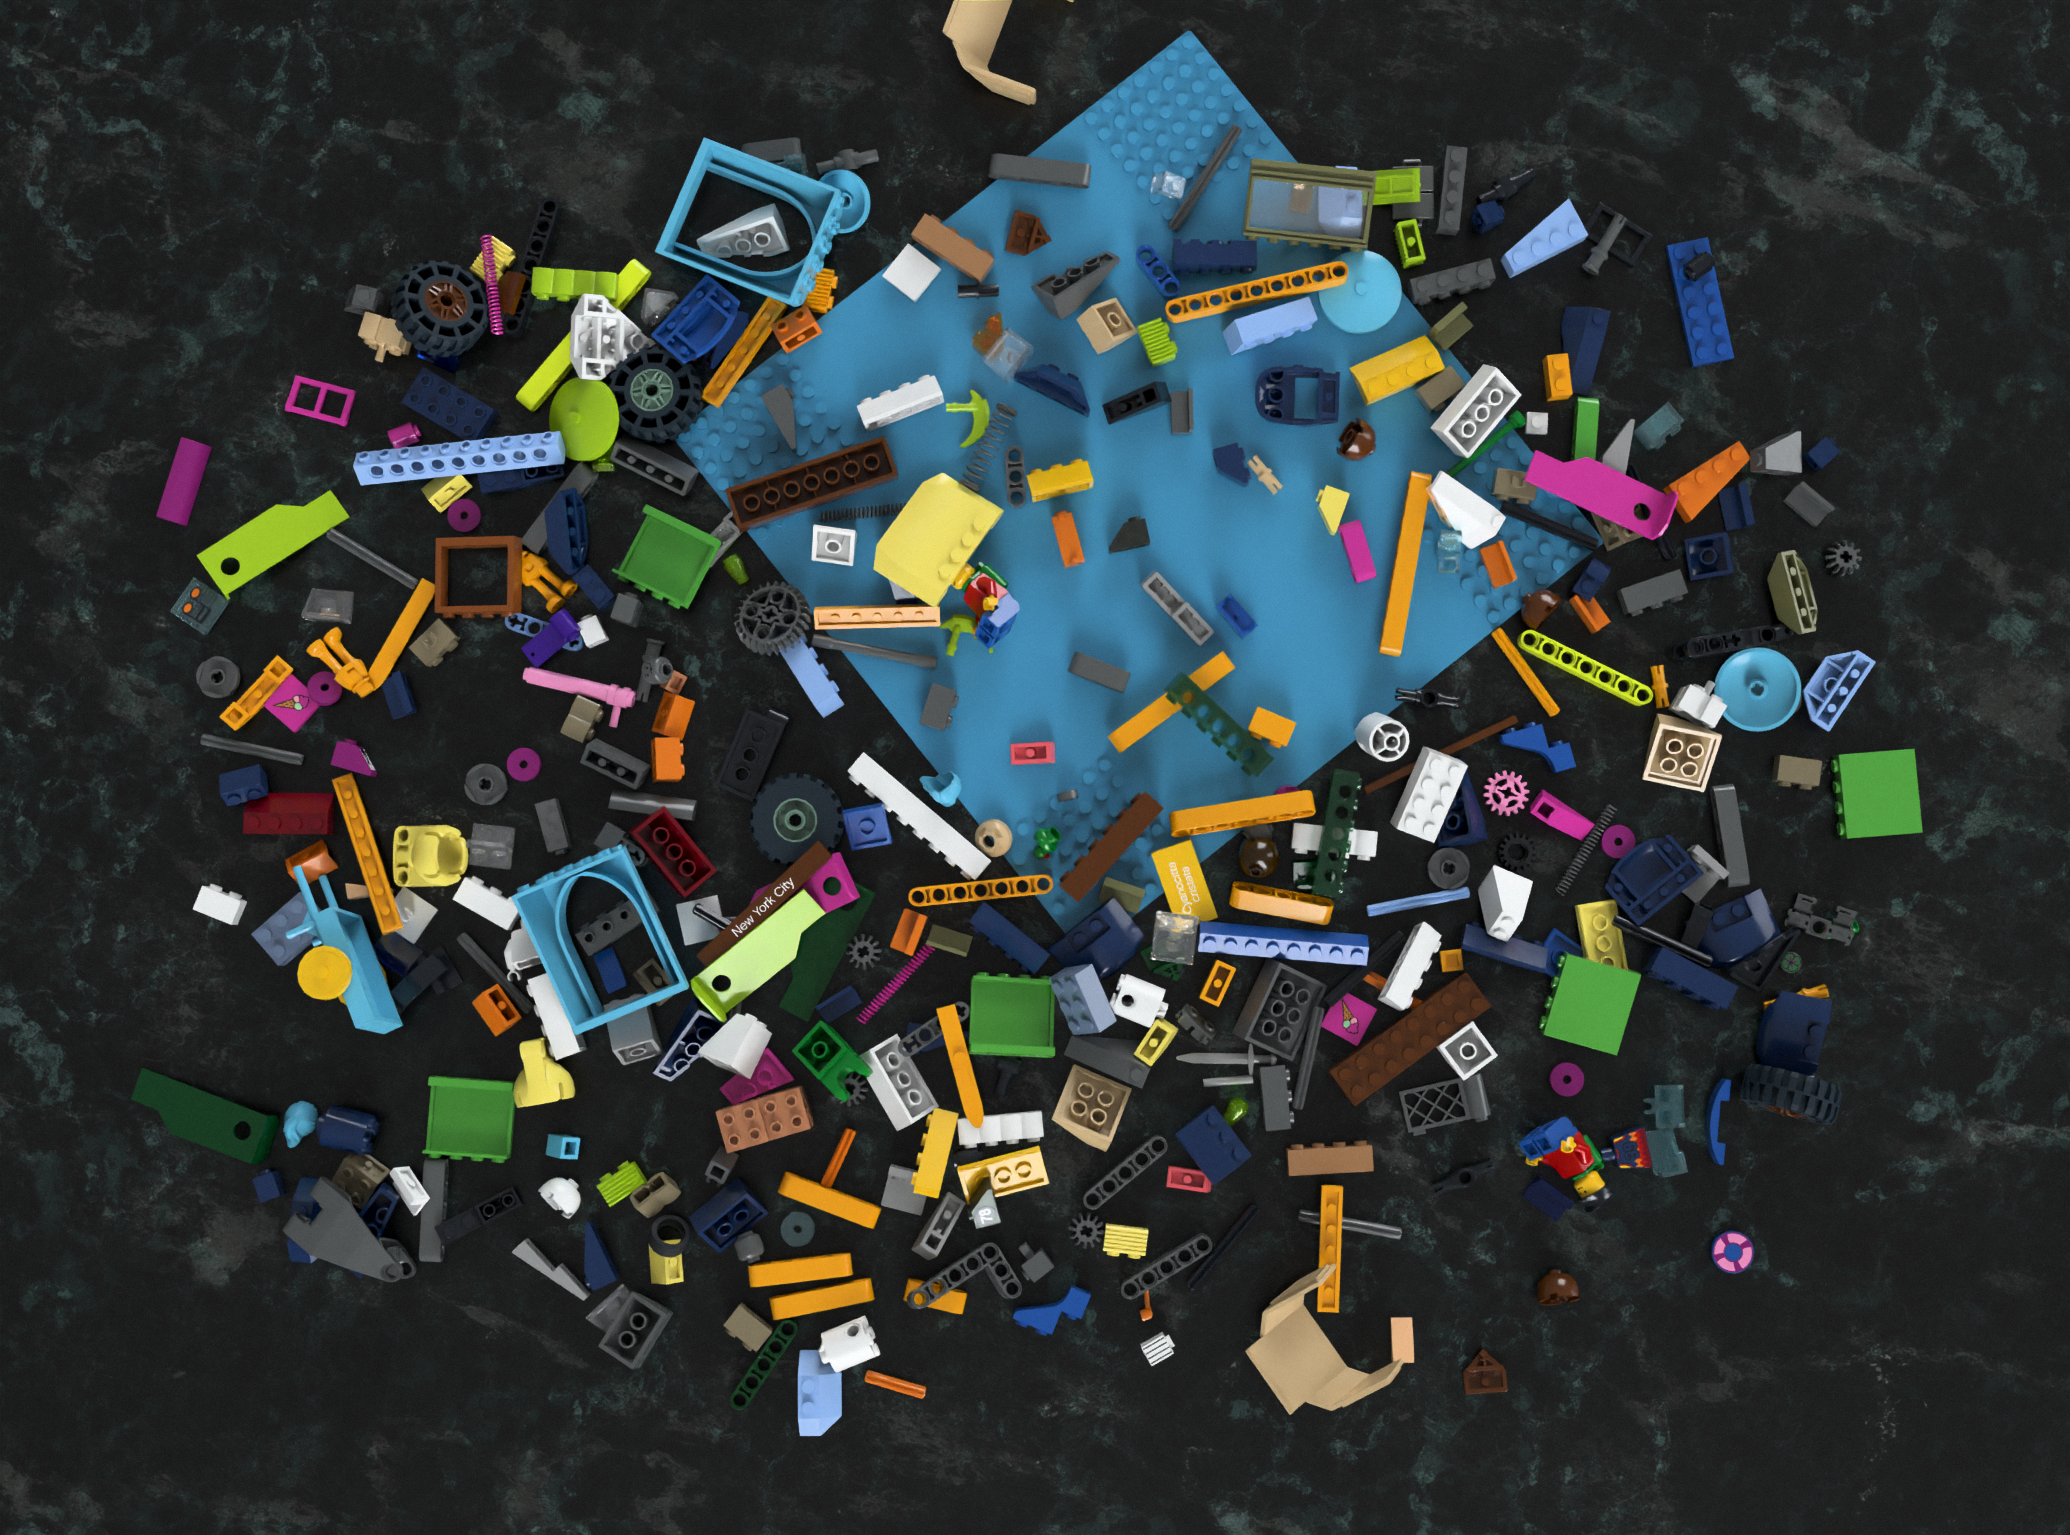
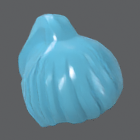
M948 771V773L938 774L936 777L922 776L919 779L923 788L929 792L935 801L945 807L955 804L956 798L961 791V781L956 774Z
M299 1101L290 1105L286 1111L283 1132H285L284 1135L289 1148L297 1146L304 1136L315 1129L318 1122V1113L313 1104Z

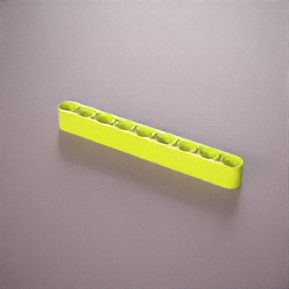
M636 259L631 260L618 275L617 301H611V305L620 311L623 310L651 276V271ZM571 331L516 395V400L531 412L536 411L574 367L570 359Z

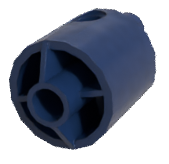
M331 1105L319 1117L316 1132L320 1146L364 1156V1154L369 1155L373 1146V1143H371L372 1135L377 1134L379 1123L376 1122L375 1115Z

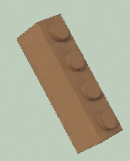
M924 214L911 233L912 239L979 284H982L995 264L992 258L993 255L985 249L981 251L975 247L976 244L971 239L960 237L958 235L959 232L951 226H948V228L941 224L942 221L936 216Z
M1365 1140L1354 1141V1145H1346L1345 1142H1333V1146H1324V1143H1312V1147L1304 1148L1303 1144H1292L1291 1148L1286 1149L1287 1174L1289 1176L1374 1171L1372 1145L1367 1144Z

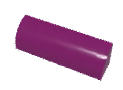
M181 437L159 505L157 517L187 526L212 447Z

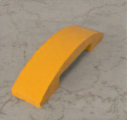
M277 655L263 670L264 673L237 702H233L219 717L237 731L263 707L265 702L294 669Z

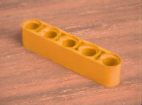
M1242 881L1233 883L1229 898V904L1237 909L1320 925L1329 924L1334 907V902L1325 897Z
M790 1172L784 1173L777 1191L784 1196L874 1229L881 1208L874 1204Z
M838 1253L748 1265L750 1287L853 1275L851 1253Z
M871 1278L858 1279L769 1298L773 1320L835 1309L875 1299Z

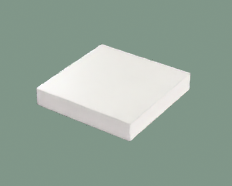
M908 243L882 276L916 302L941 271V268Z
M718 895L676 904L685 945L712 940L719 934L717 927L692 912L695 905L700 903L722 916Z

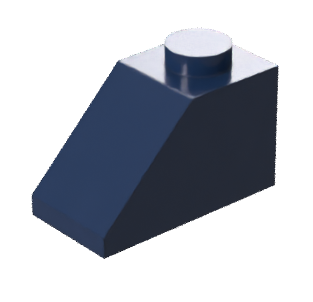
M1494 200L1476 206L1470 219L1479 235L1502 224L1505 219V212L1502 206L1497 205Z

